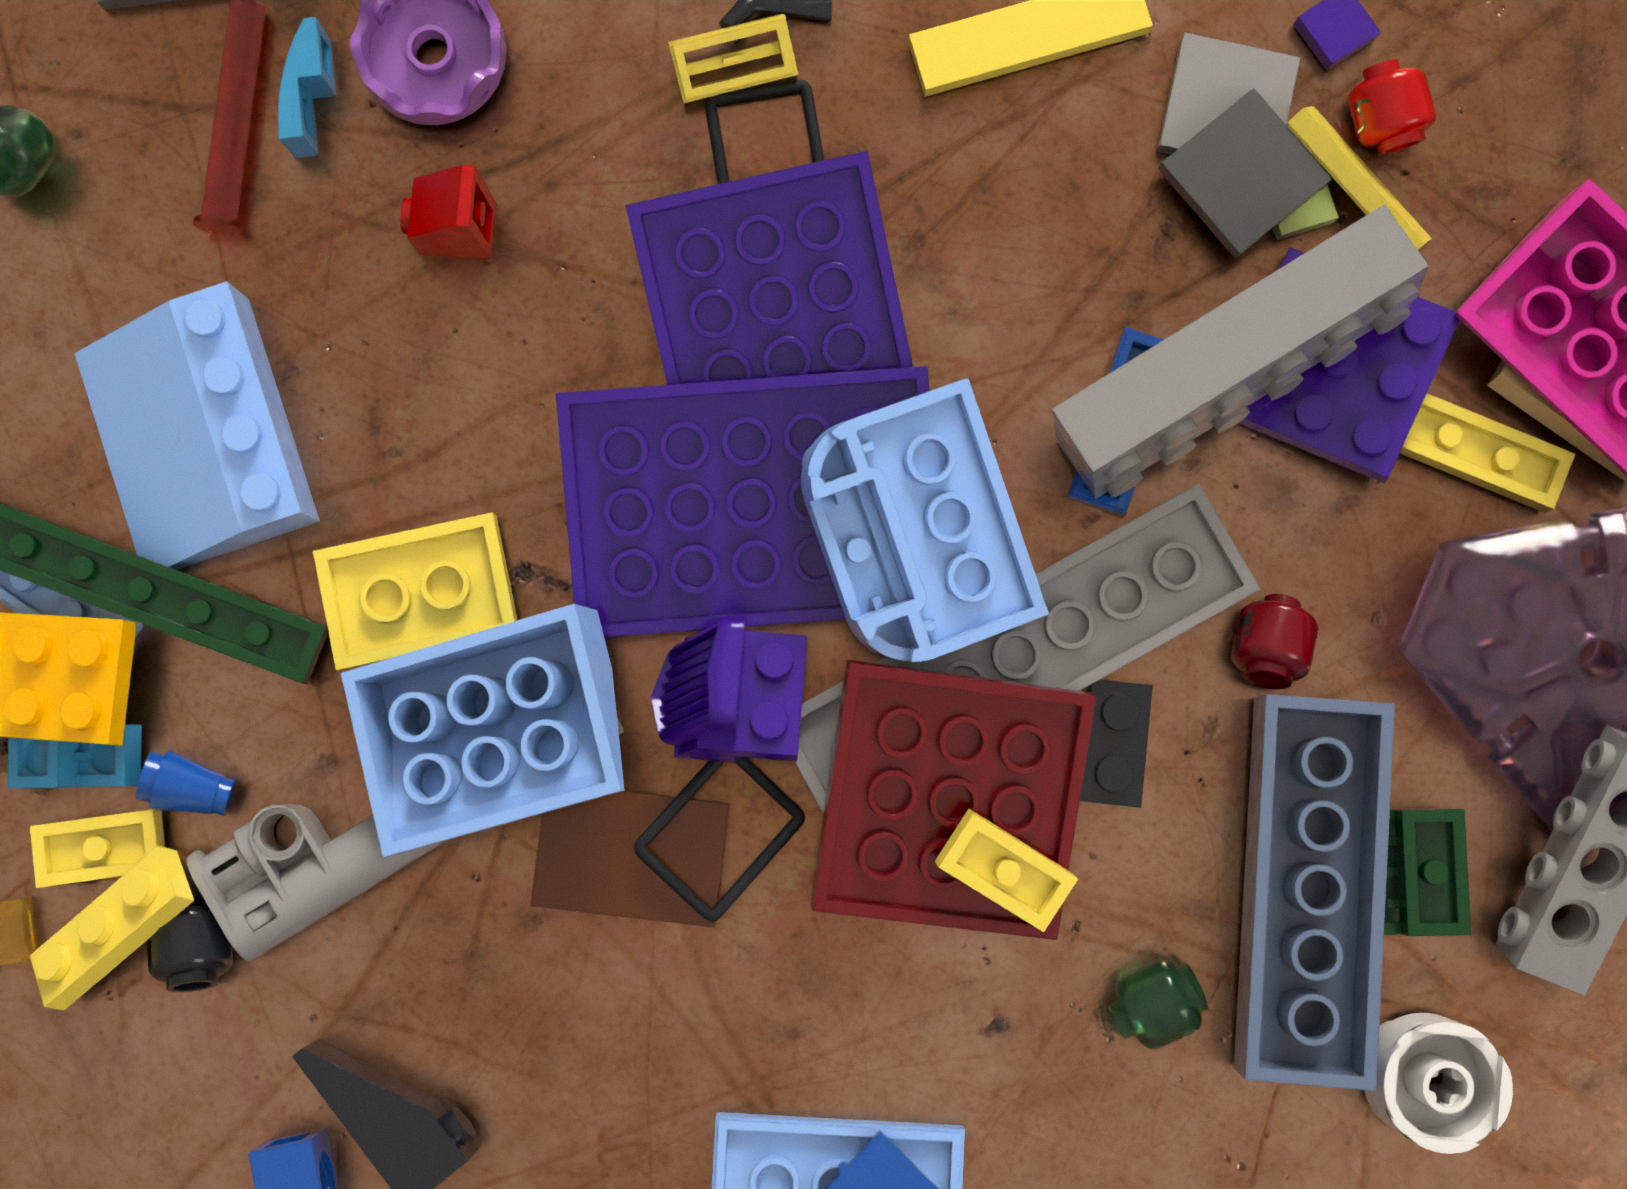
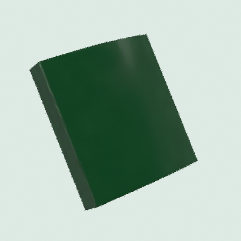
M1465 809L1390 810L1384 935L1401 934L1408 937L1471 935Z

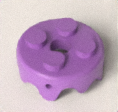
M360 0L358 23L350 38L352 56L359 74L371 95L384 109L393 115L416 124L442 125L456 122L473 114L492 96L500 83L505 69L507 48L504 33L489 0ZM431 39L444 41L447 44V52L441 61L427 65L417 60V51L425 41Z

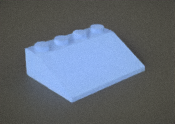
M228 281L169 300L74 353L138 556L179 570L320 522L250 301Z
M571 604L341 673L383 857L393 856L625 791L613 672L598 611L595 609Z

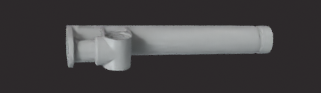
M617 718L618 730L620 735L624 732V730ZM281 804L261 809L251 821L234 831L235 838L206 855L200 850L194 851L187 856V866L194 883L232 947L245 960L253 961L446 841L383 857L373 815L331 840L318 817L311 809L301 804ZM283 815L289 817L295 823L297 829L296 839L288 849L281 847L274 837V826Z

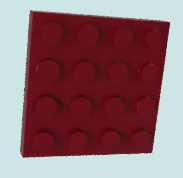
M847 660L810 903L812 910L832 914L1058 940L1063 904L1046 930L1042 932L940 869L935 860L967 810L971 809L1069 871L1096 695L1084 691Z

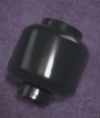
M193 896L194 901L171 921L160 927L147 940L149 973L155 980L166 983L167 991L193 992L212 988L219 984L218 977L226 973L233 965L232 945L207 906L203 896Z

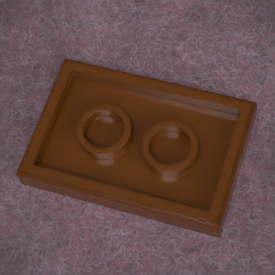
M622 791L542 814L530 906L706 927L716 926V921L711 922L702 918L641 861L634 851L636 840L675 797ZM690 799L646 848L712 909L719 901L730 803Z

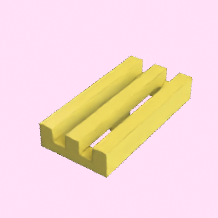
M785 14L668 42L683 103L798 75ZM776 30L778 39L776 41L688 63L685 61V52ZM781 53L783 61L781 65L691 86L689 77L691 75Z

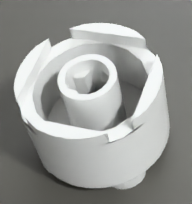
M1412 1013L1386 1021L1379 1026L1376 1091L1364 1090L1372 1112L1387 1126L1425 1149L1439 1153L1454 1154L1467 1152L1479 1146V1141L1484 1139L1493 1129L1497 1131L1509 1114L1512 1104L1513 1083L1510 1069L1504 1058L1499 1055L1489 1039L1478 1030L1437 1014ZM1439 1072L1442 1073L1441 1084H1431L1429 1088L1431 1078L1437 1077Z

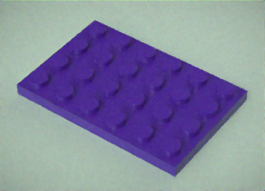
M928 366L556 393L574 604L598 611L604 637L705 630L725 619L745 620V627L846 619L802 495V458L805 451L811 447L814 441L833 425L928 392Z

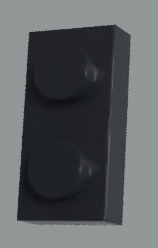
M1098 680L1088 686L1087 692L1096 695V703L1080 801L1141 808L1153 685Z

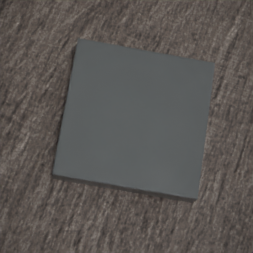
M1254 88L1166 158L1158 168L1235 259L1332 180L1331 176Z

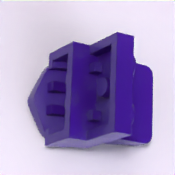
M725 619L690 638L685 637V641L674 646L666 656L651 695L659 737L665 744L675 745L674 757L735 762L736 757L797 761L807 636L745 631V620Z

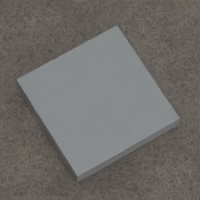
M1184 32L1179 43L1156 152L1173 154L1253 88L1287 125L1300 57Z

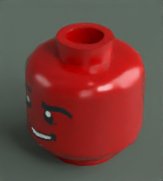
M1398 59L1381 62L1363 70L1364 81L1356 85L1348 95V106L1360 144L1366 147H1376L1378 155H1384L1425 141L1426 135L1424 131L1434 124L1436 111L1424 72L1412 67L1401 69Z

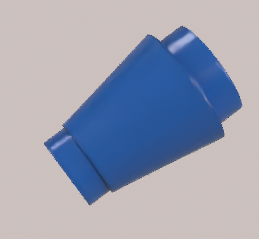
M168 750L165 755L151 752L140 774L136 799L149 802V809L204 814L215 813L225 816L233 798L236 780L225 778L224 775L171 750Z

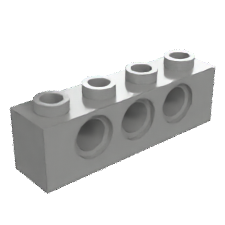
M1608 725L1605 726L1600 738L1593 741L1587 748L1582 759V774L1571 796L1565 797L1558 805L1553 819L1554 829L1543 851L1538 852L1531 859L1525 875L1526 885L1515 907L1509 908L1501 918L1498 927V940L1495 944L1516 969L1584 996L1627 916V799L1619 809L1609 812L1612 800L1618 794L1627 791V733ZM1599 848L1597 858L1591 864L1580 867L1583 857L1589 851ZM1571 904V909L1564 918L1552 922V918L1559 908Z

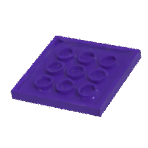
M868 151L625 205L667 385L913 367Z

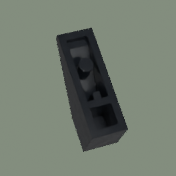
M320 1040L305 1046L292 1056L391 1189H434L464 1165L479 1149L473 1142V1139L476 1137L475 1129L465 1114L457 1107H452L449 1110L442 1099Z

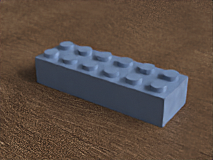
M1270 694L1254 698L1234 1069L1245 1080L1376 1091L1395 714L1394 703Z

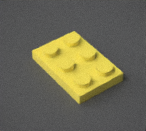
M493 512L313 551L336 671L343 672L518 620L497 515Z

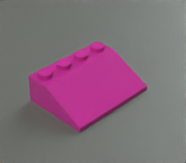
M1589 178L1568 193L1519 242L1454 315L1627 477V213Z

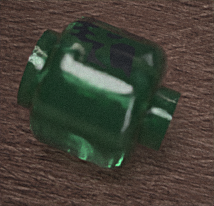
M4 105L0 106V195L21 196L33 190L53 165L56 159V142L49 128L33 113L17 106Z
M1168 957L1157 958L1118 977L1116 981L1118 1001L1109 1005L1111 1015L1121 1035L1125 1039L1135 1036L1138 1042L1149 1050H1157L1198 1031L1202 1025L1201 1012L1209 1009L1205 994L1191 967L1187 963L1179 966Z

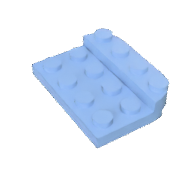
M968 378L835 424L824 431L811 447L805 451L802 458L801 489L804 502L847 623L857 639L871 652L902 661H928L1049 615Z

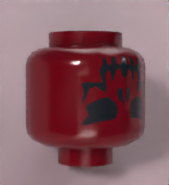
M1269 594L1264 597V601L1252 602L1241 609L1231 652V660L1243 672L1242 677L1247 682L1266 689H1287L1291 687L1292 682L1304 678L1310 671L1319 629L1318 624L1312 614L1301 608V603L1297 599L1283 594Z

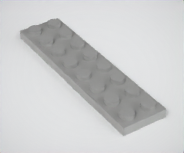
M1197 484L1038 572L1036 577L1049 615L928 661L910 662L885 657L875 664L1080 691L1261 589L1201 485ZM844 681L802 703L798 759L795 763L823 814Z

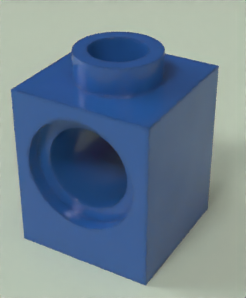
M327 1128L268 1140L248 1153L255 1189H339Z

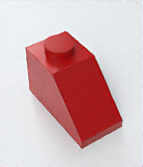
M462 164L413 179L411 198H404L400 213L401 231L407 235V239L420 255L490 260L496 202L475 165Z

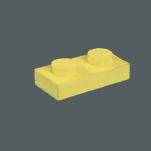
M150 809L30 826L36 888L120 877L158 845L165 847L161 810Z
M971 809L967 810L935 860L940 869L1042 932L1046 930L1078 881V878L1073 873Z

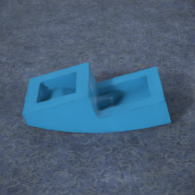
M316 17L304 18L299 26L287 54L280 85L278 103L279 140L295 158L319 156L313 99L337 96L331 39Z
M125 724L122 746L8 737L7 788L137 786L141 774L142 725Z

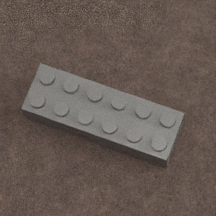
M1384 204L1052 408L1056 440L1081 476L1094 499L1107 492L1110 493L1111 497H1117L1136 486L1143 479L1141 471L1160 459L1165 465H1169L1191 452L1197 445L1194 441L1196 437L1213 427L1220 433L1238 424L1248 416L1250 411L1247 406L1267 394L1271 400H1275L1289 393L1303 381L1304 378L1301 376V373L1319 362H1322L1325 367L1338 363L1357 348L1355 340L1375 329L1381 335L1401 324L1411 315L1409 307L1421 293L1418 289L1429 265Z

